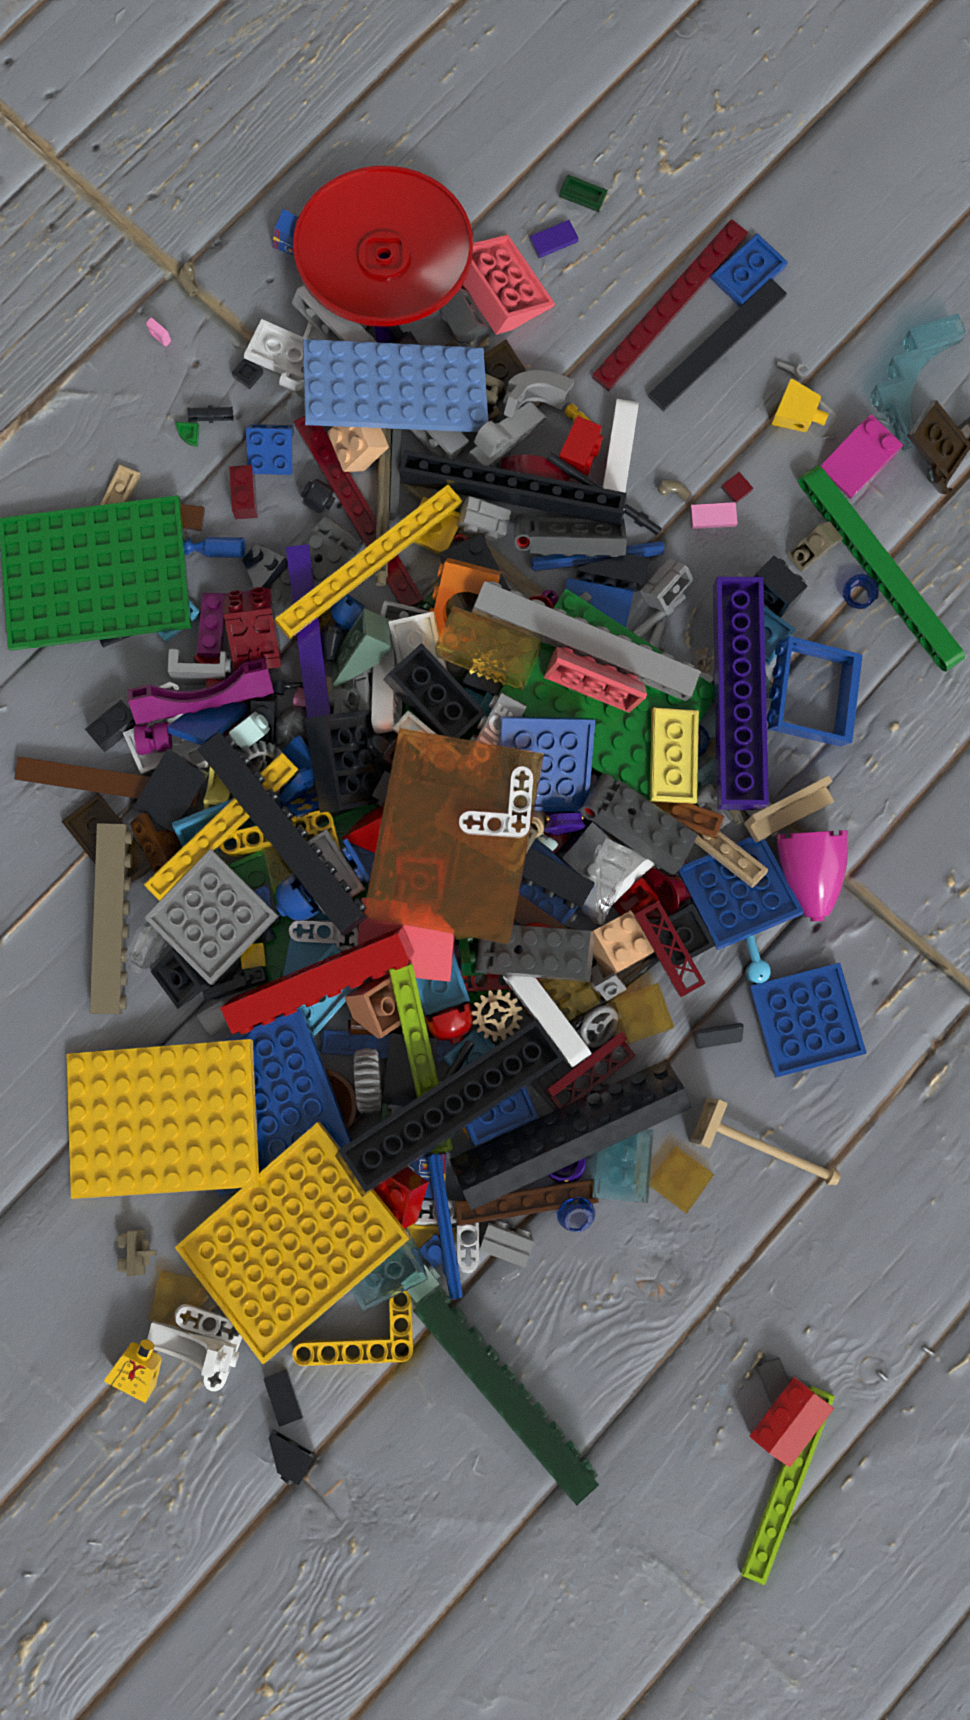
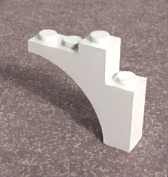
M158 1320L151 1323L147 1340L154 1343V1350L189 1362L200 1369L202 1376L211 1378L216 1372L228 1373L231 1366L236 1367L239 1352H236L237 1344L213 1339L183 1329L178 1325Z

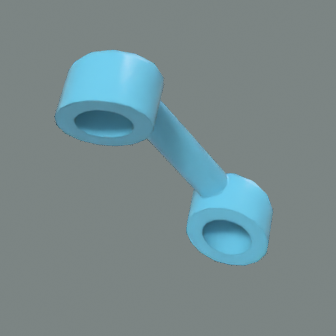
M753 935L745 939L752 961L746 967L745 977L749 983L756 985L767 981L770 977L771 969L766 961L761 960Z

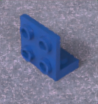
M249 424L247 426V465H252L254 474L291 475L293 473L292 437L294 435V425Z
M300 735L296 736L281 752L299 770L283 786L284 790L279 795L283 804L303 796L315 784L310 749Z
M347 838L343 840L345 846L342 848L343 854L349 864H355L356 868L353 870L361 884L366 883L369 888L393 874L383 855L380 856L353 843H349Z

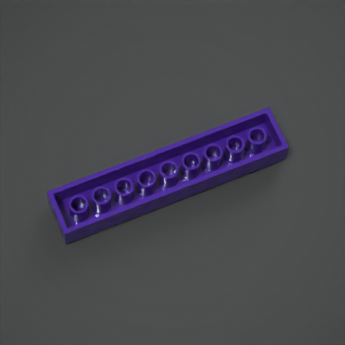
M717 577L713 584L717 810H763L769 805L763 577Z

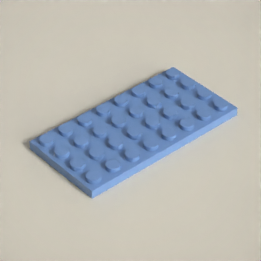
M303 339L305 425L478 432L488 422L483 348Z

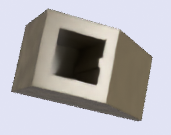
M829 521L818 525L787 555L797 568L803 571L827 554L843 538Z

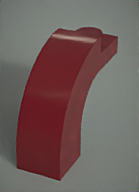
M521 454L502 459L500 469L580 484V482L546 460L547 458Z

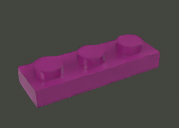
M225 593L202 594L197 645L198 657L220 658L224 630Z

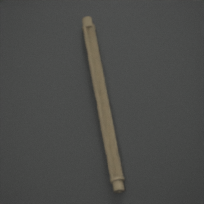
M381 428L389 448L378 457L376 540L389 530L392 429ZM388 563L374 574L377 586L386 585Z

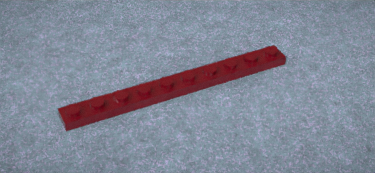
M731 219L593 373L592 379L607 391H610L710 279L711 275L747 237L748 231Z
M305 416L293 421L298 433L328 484L333 488L335 496L367 548L376 541L377 519L350 473L343 472L332 442L323 427L305 425ZM395 556L388 562L386 583L399 604L415 607L420 604L423 597L399 556Z

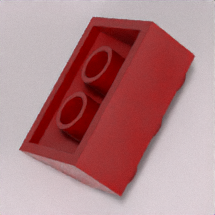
M794 1375L750 1433L749 1437L790 1468L833 1411L834 1407Z

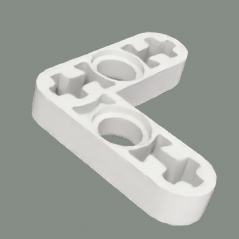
M522 766L512 772L508 814L467 811L459 819V826L462 831L473 835L515 838L525 836L530 828L533 774L531 770ZM520 772H525V776L529 777V780L524 781V789L529 788L528 793L522 790L514 792V788L519 789L520 783L515 777L520 776ZM520 795L526 797L528 801L526 807L522 809L516 808L513 804L515 797ZM512 812L519 814L527 812V817L522 815L521 818L522 824L526 825V827L517 833L516 829L511 827L512 824L517 822V815L512 816ZM469 816H472L473 820L481 822L480 817H485L483 822L484 831L479 830L480 825H472V829H468L467 825L463 824V822L468 820ZM491 818H498L501 821L502 825L499 830L491 831L487 827V823Z
M295 920L289 928V935L298 942L335 943L342 951L354 947L348 944L340 946V942L345 943V935L340 933L331 920ZM298 924H302L303 929H310V924H314V937H309L310 932H303L302 936H298V933L293 928H297ZM321 925H326L330 928L331 933L326 938L320 937L317 933V928ZM358 927L352 930L354 934H351L349 938V944L354 943V946L358 945Z
M423 1201L421 1207L422 1212H429V1207H433V1219H429L430 1214H422V1218H418L414 1224L438 1225L434 1201ZM448 1201L451 1225H456L458 1268L464 1273H471L476 1270L479 1264V1223L457 1226L456 1219H453L454 1201ZM466 1230L471 1231L474 1234V1240L471 1243H465L461 1239L462 1232ZM466 1249H470V1259L475 1261L471 1263L470 1267H466V1263L461 1262V1260L465 1259Z
M190 1304L180 1305L176 1309L175 1321L181 1328L217 1340L237 1344V1352L242 1340L241 1335L237 1332V1334H232L229 1337L226 1331L220 1329L221 1321H224L222 1325L225 1328L231 1329L233 1326L226 1316ZM187 1310H190V1315L198 1318L197 1327H194L196 1324L194 1320L187 1319L183 1322L180 1314H185ZM208 1317H212L216 1321L215 1327L212 1330H205L202 1327L203 1321ZM217 1372L220 1380L219 1382L214 1381L213 1385L208 1377L202 1376L204 1386L210 1391L220 1390L224 1386L229 1372Z

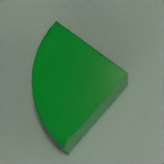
M176 422L180 438L188 445L198 447L199 423Z

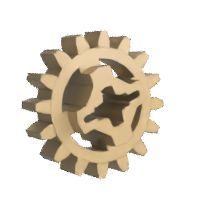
M491 990L488 991L487 998L480 995L479 997L482 1002H474V1006L478 1009L471 1012L477 1018L472 1021V1024L479 1025L476 1032L484 1031L483 1038L485 1039L492 1035L493 1041L497 1040V1036H500L503 1041L506 1040L505 1034L507 1033L511 1036L514 1035L512 1029L520 1028L516 1023L517 1020L523 1019L522 1016L517 1015V1012L522 1010V1007H515L514 1005L518 1001L517 998L510 1000V993L507 992L505 996H502L501 990H497L496 995H493ZM497 999L505 1001L510 1007L503 1008L499 1006ZM488 1002L489 1010L485 1015L481 1016V1011ZM494 1009H497L498 1012H507V1014H503L500 1017L499 1022L496 1019L486 1020L487 1017L494 1014ZM512 1016L510 1025L505 1029L504 1023L507 1017ZM491 1023L495 1025L497 1032L487 1029L484 1024Z

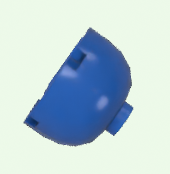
M349 594L345 595L331 607L332 618L336 622L335 627L343 629V634L349 632L365 606Z
M292 873L276 889V900L278 903L276 908L283 917L287 915L292 920L305 921L319 913L321 909L318 904L315 905L311 894L300 880L295 878L296 875Z

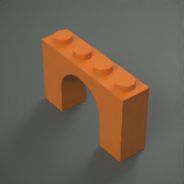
M447 558L445 564H440L438 577H441L440 586H435L432 599H435L436 603L435 607L430 608L429 612H435L444 656L465 651L467 660L470 663L475 652L483 650L485 638L461 632L454 628L447 618L446 605L449 598L457 593L471 592L479 594L484 581L488 583L493 581L499 584L501 571Z

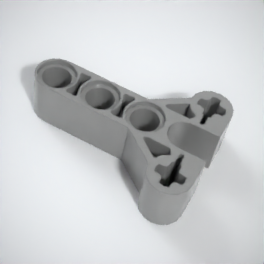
M528 402L518 409L512 418L507 417L500 423L488 421L478 431L474 440L477 447L469 452L466 462L495 467L512 448L536 432L545 423L547 417L532 402Z

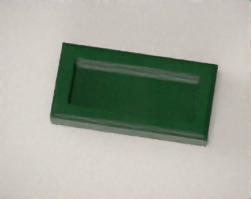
M567 174L559 192V197L599 212L608 190Z

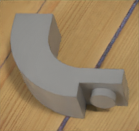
M543 370L519 373L509 381L503 402L506 405L504 415L512 418L520 406L529 401L544 402L561 410L570 397L575 380L558 373Z

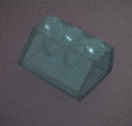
M646 1129L596 1152L593 1198L648 1203L653 1130Z
M405 1228V1230H406V1231L408 1232V1234L411 1236L409 1230H408L407 1228ZM411 1236L405 1244L351 1289L363 1312L428 1280L419 1248L413 1237Z

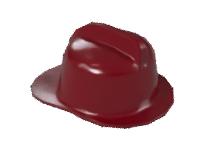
M654 867L642 875V878L657 895L664 910L670 914L676 913L679 905L691 896V893L687 890L679 876L664 875Z

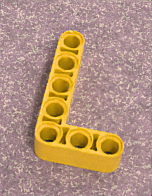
M319 810L299 818L296 816L292 818L295 824H306L305 830L309 834L306 837L307 839L313 838L326 829L341 851L335 824L329 812L320 813ZM321 817L329 819V824L324 828L317 826V821ZM254 826L235 831L220 845V848L227 856L236 857L273 848V846L261 830ZM253 834L260 835L259 842L255 845L249 844V837ZM229 840H236L237 846L233 850H226V843Z
M397 1287L392 1291L389 1300L390 1337L303 1340L295 1346L292 1353L293 1360L301 1366L407 1361L413 1352L411 1295L405 1287ZM400 1292L406 1294L408 1298L407 1303L404 1305L396 1304L394 1301L395 1294ZM405 1318L408 1321V1327L405 1330L397 1329L394 1324L396 1319ZM399 1343L407 1344L409 1347L408 1353L399 1355L395 1350L396 1345ZM374 1344H380L384 1347L385 1352L381 1356H375L371 1352V1347ZM349 1345L358 1346L360 1354L357 1357L348 1355L347 1347ZM325 1346L333 1347L335 1356L326 1358L322 1353V1349ZM300 1347H307L310 1350L311 1356L308 1359H302L298 1355Z

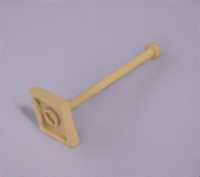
M706 1098L689 1141L690 1143L710 1148L716 1132H719L826 1179L827 1185L836 1186L838 1184L841 1173L836 1168L832 1167L830 1170H827L722 1124L721 1119L728 1103L720 1099Z

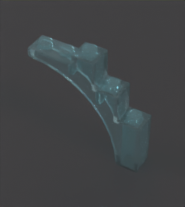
M959 313L909 329L903 341L907 352L893 356L887 366L888 377L892 380L876 384L871 393L870 400L873 407H876L878 414L887 411V420L895 430V437L903 444V451L913 446L912 441L907 435L913 427L911 401L918 374L932 358L962 341L967 332Z

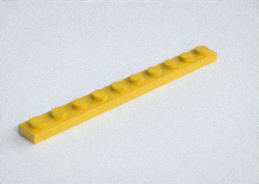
M446 485L275 618L274 622L291 639L457 509L463 501L449 485Z

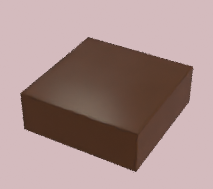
M182 504L183 529L202 531L205 507Z

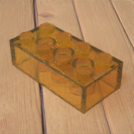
M453 606L436 643L435 651L438 658L523 690L541 650V639Z

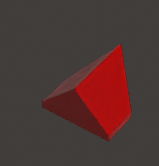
M381 806L366 813L341 838L343 840L347 838L350 843L380 856L400 846L389 809Z
M640 878L612 906L622 916L629 911L634 913L639 909H644L659 899L646 881ZM658 908L645 914L647 919H661L662 916Z

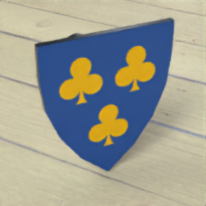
M317 793L305 794L285 804L280 801V804L283 807L286 806L297 818L308 815L310 812L319 811Z

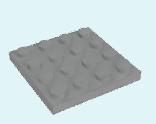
M210 849L144 918L210 985H213L279 915L215 851Z

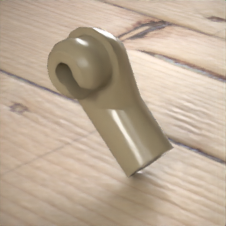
M185 262L181 267L178 281L187 294L193 297L198 293V289L193 283L196 266L192 262Z
M665 479L658 487V492L661 495L665 496L669 492H675L684 502L692 495L680 481Z

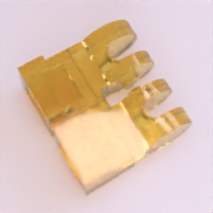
M548 979L541 985L546 992L552 988L556 989L549 995L553 1001L560 999L566 992L571 994L566 998H562L556 1004L559 1010L569 1008L563 1013L568 1021L601 1002V995L594 990L591 982Z

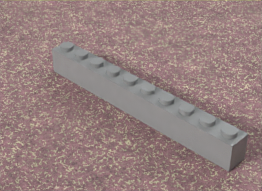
M304 285L296 290L292 304L326 340L377 343L360 324L341 318L319 304ZM410 429L434 456L454 459L463 452L469 441L462 431Z
M484 581L471 613L553 647L570 648L574 651V654L581 657L589 656L596 660L595 663L603 666L605 664L611 665L617 669V672L624 675L626 673L633 674L639 678V681L644 682L645 685L686 701L692 697L701 672L695 669L693 664L688 662L680 663L669 654H659L652 651L653 649L648 645H637L632 643L631 639L626 636L611 634L607 628L601 626L596 628L589 625L588 621L583 618H572L567 616V613L561 609L554 608L553 610L546 607L542 601L536 599L531 601L524 598V595L518 591H507L496 582L489 581L488 583Z

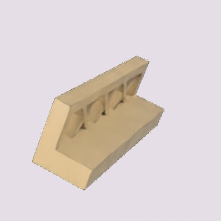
M830 776L753 814L744 824L755 843L832 804L834 799L826 788L832 782Z

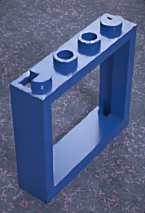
M792 636L778 641L775 649V654L777 655L776 665L772 671L774 681L769 695L771 704L770 710L767 713V730L840 747L852 743L863 654ZM792 652L842 664L834 734L783 722Z

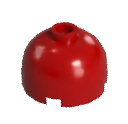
M465 1002L463 1008L459 1004L436 1012L437 1016L432 1018L430 1015L424 1017L430 1033L438 1040H449L450 1044L464 1040L463 1035L468 1033L473 1025V1015L471 1014L472 1010L469 1002Z

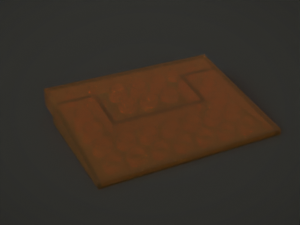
M399 728L365 904L367 909L364 912L368 915L367 919L509 944L544 754ZM522 766L531 770L533 774L530 828L525 836L515 838L474 835L462 831L459 826V819L467 811L508 814L512 772ZM520 772V776L515 777V779L519 780V789L514 788V792L522 790L528 793L529 788L524 789V781L529 780V777L525 776V772ZM521 795L515 797L513 801L514 806L519 809L526 807L528 803L526 797ZM512 812V816L517 815V822L512 824L511 827L515 828L517 833L526 827V825L522 824L521 818L522 815L527 817V812L521 814ZM468 816V820L464 821L463 824H466L468 829H472V825H480L479 830L484 831L483 822L485 817H480L481 822L474 821L472 816ZM491 818L487 823V827L491 831L499 830L502 825L498 818Z

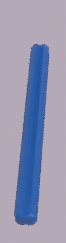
M663 542L629 545L626 546V554L640 557L663 555L664 544ZM558 554L531 558V567L533 571L587 565L614 557L608 555L590 557L584 554H574L572 556Z
M432 1153L427 1156L449 1297L450 1299H459L463 1294L441 1156L439 1153Z

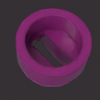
M546 590L541 594L545 597L553 595L550 601L554 606L558 601L556 592Z

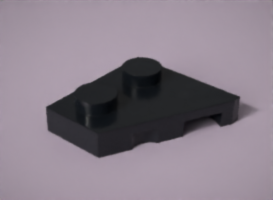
M255 543L242 559L254 588H270L288 565L285 557L258 543Z

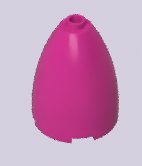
M839 830V835H834V831L791 833L790 838H786V834H776L781 869L788 885L803 909V915L810 917L811 922L825 921L824 916H829L833 910L845 879L848 860V830Z

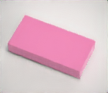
M736 502L691 505L690 507L692 529L736 527L738 524Z

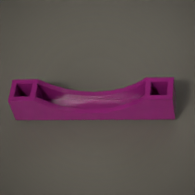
M266 658L242 663L234 673L223 681L199 690L174 691L152 684L128 689V702L135 724H148L158 719L174 718L184 713H196L199 710L210 707L218 708L223 704L239 703L254 697H265L268 694L274 693Z

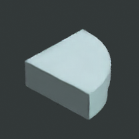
M544 833L535 838L551 852L558 846L555 840L551 837L548 838Z

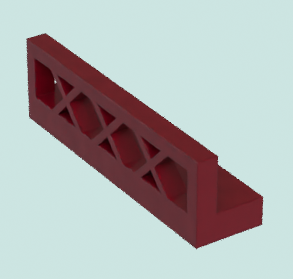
M659 900L633 913L680 997L706 984ZM658 908L662 915L659 925L650 923L645 914ZM663 921L666 922L668 928L662 926ZM652 926L658 928L657 934L653 930ZM661 929L671 931L673 935L671 946L660 942L659 935ZM675 941L680 948L674 947ZM664 947L669 948L668 954L666 953ZM673 950L684 954L685 958L682 966L671 962L670 958ZM687 962L689 963L691 969L686 968ZM675 968L681 969L680 976ZM684 971L693 972L698 982L686 988L682 981Z
M622 1031L545 1090V1093L558 1109L564 1107L555 1096L561 1090L571 1091L570 1102L566 1105L586 1096L593 1090V1087L599 1083L601 1084L636 1056L625 1042L627 1037ZM620 1045L628 1056L622 1061L612 1060L613 1050ZM599 1061L608 1062L607 1073L604 1075L594 1074L595 1064ZM616 1063L617 1065L611 1069V1064ZM591 1068L590 1073H584ZM581 1075L590 1077L589 1087L585 1090L575 1088L576 1079ZM593 1077L599 1078L593 1083ZM575 1092H581L574 1098Z

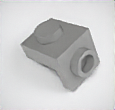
M598 965L591 968V985L596 992L601 993L606 1001L626 990L625 984L615 973L606 977Z

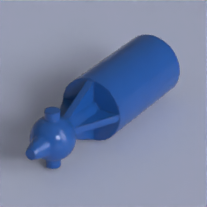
M206 537L205 540L193 543L191 538H187L184 541L185 555L187 556L194 550L211 558H244L246 553V543L243 537Z

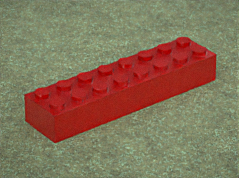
M401 926L232 997L220 1009L231 1033L240 1032L242 1035L253 1030L254 1026L260 1022L262 1026L275 1021V1018L282 1013L284 1016L298 1011L297 1008L303 1004L306 1007H310L320 1002L319 999L325 995L331 998L340 994L341 990L347 986L350 989L358 987L368 977H372L373 980L382 977L392 967H394V970L401 969L408 965L407 962L411 961L410 958L414 954V949L404 927Z

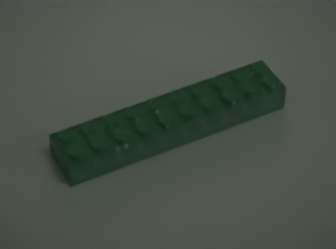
M437 1287L413 1305V1312L577 1506L599 1486L596 1479L599 1475L595 1467L588 1459L583 1461L580 1458L582 1456L580 1450L571 1439L568 1442L564 1439V1431L555 1420L551 1423L547 1419L549 1416L546 1409L539 1401L534 1403L531 1400L533 1398L532 1393L523 1382L518 1384L515 1381L516 1374L507 1363L502 1365L498 1361L500 1355L491 1344L486 1346L482 1342L484 1336L474 1325L470 1328L466 1323L468 1317L459 1307L454 1309L450 1304L449 1294L443 1288L440 1290Z

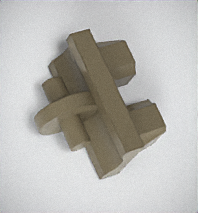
M146 1230L127 1231L125 1234L118 1235L119 1248H127V1257L118 1259L117 1270L126 1273V1276L145 1274V1265H149V1256L157 1255V1250H150V1240H146Z

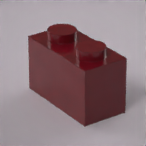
M252 465L229 466L231 503L235 519L258 518L255 474Z

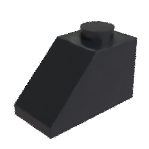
M273 1429L269 1436V1442L277 1473L281 1475L280 1478L287 1484L293 1485L295 1483L299 1485L316 1453Z

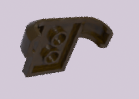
M455 339L444 345L459 347ZM507 339L484 353L485 374L501 380L505 385L502 392L497 395L499 399L506 394L509 381L517 374L526 372ZM487 404L488 421H492L501 415L497 406Z
M933 400L929 402L907 437L931 465L927 478L937 492L940 494H953L954 490L947 488V484L970 450V417L957 427L939 402Z

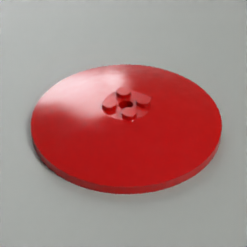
M370 166L339 175L312 195L296 222L293 252L296 268L305 288L327 310L341 318L358 324L397 326L431 315L456 295L466 280L471 267L473 234L469 218L463 206L455 195L437 180L421 172L404 167ZM382 253L390 255L387 259H381L378 256Z

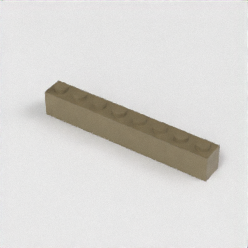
M97 823L90 1014H123V1009L127 1008V995H123V989L128 983V972L124 971V962H128L129 949L125 948V938H129L130 933L129 924H126V915L130 914V900H127V891L131 890V877H128V868L132 866V854H128L129 844L133 842V831L129 830V826L126 824Z

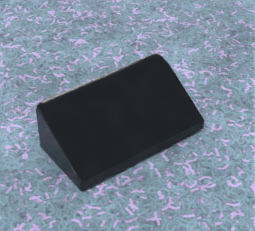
M736 1023L697 1029L693 1032L695 1046L700 1049L741 1042L744 1025Z

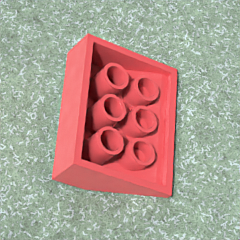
M509 235L473 243L471 267L463 286L470 292L476 306L496 335L511 331L554 307V301Z
M557 647L553 651L543 677L628 713L646 699L647 696L644 682L639 681L637 676L629 673L625 675L619 673L615 667L595 663L596 660L589 656H578L567 647Z
M362 898V902L367 907L364 912L368 915V918L359 925L358 945L403 926L414 949V954L410 958L411 961L407 963L413 964L415 977L418 979L451 981L456 927L452 929L437 913L442 906ZM387 970L385 975H390V971Z

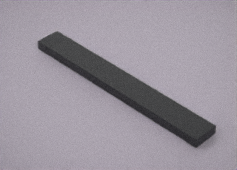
M770 279L649 393L648 397L664 412L786 297L787 293L773 279Z

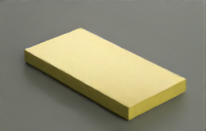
M652 708L650 801L697 803L699 710Z

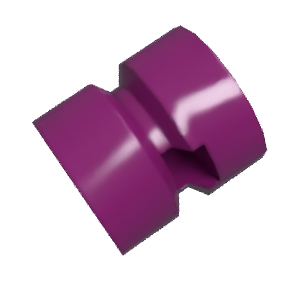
M168 721L154 723L153 727H150L149 724L134 726V740L138 755L152 754L154 750H157L158 753H163L167 749L172 750V735L168 733Z

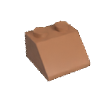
M391 975L372 979L345 996L353 1019L375 1037L382 1038L401 1025Z

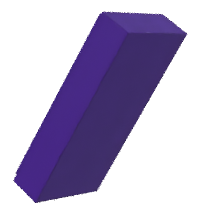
M570 220L530 236V242L538 258L575 244L579 239Z

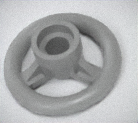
M604 1005L595 1008L584 1017L580 1029V1038L588 1048H599L613 1037L619 1022L616 1010L611 1006ZM611 1021L608 1032L603 1036L606 1025ZM587 1030L594 1033L595 1041L588 1039Z

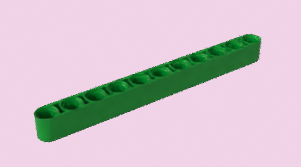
M816 465L800 476L798 483L803 492L826 522L830 521L843 539L841 541L936 665L946 672L964 660L965 653L825 470L821 466Z

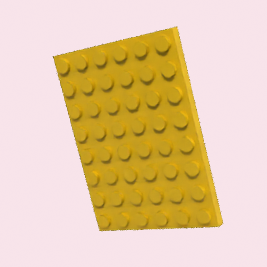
M252 1039L67 1054L71 1199L260 1186Z
M317 1122L259 1173V1187H246L239 1190L174 1247L262 1364L269 1361L411 1238L374 1190L364 1197L360 1195L335 1157L337 1151L341 1149L321 1122Z

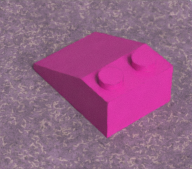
M871 414L826 459L821 467L835 485L851 499L898 454L903 444Z

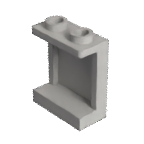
M169 649L168 673L175 684L206 685V679L224 680L235 672L232 660L228 658L226 651L220 652L219 664L185 663L178 649Z

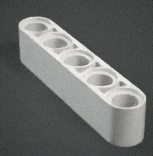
M623 399L616 400L603 488L620 492L626 491L639 402Z
M391 634L392 648L387 656L384 655L380 663L373 666L372 726L376 734L394 731V725L402 718V700L383 680L398 665Z
M503 975L506 983L533 1019H538L565 1058V1062L572 1069L592 1055L589 1048L535 977Z

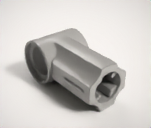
M706 783L697 790V803L693 805L724 815V821L720 830L734 819L728 810H717V792L709 783Z

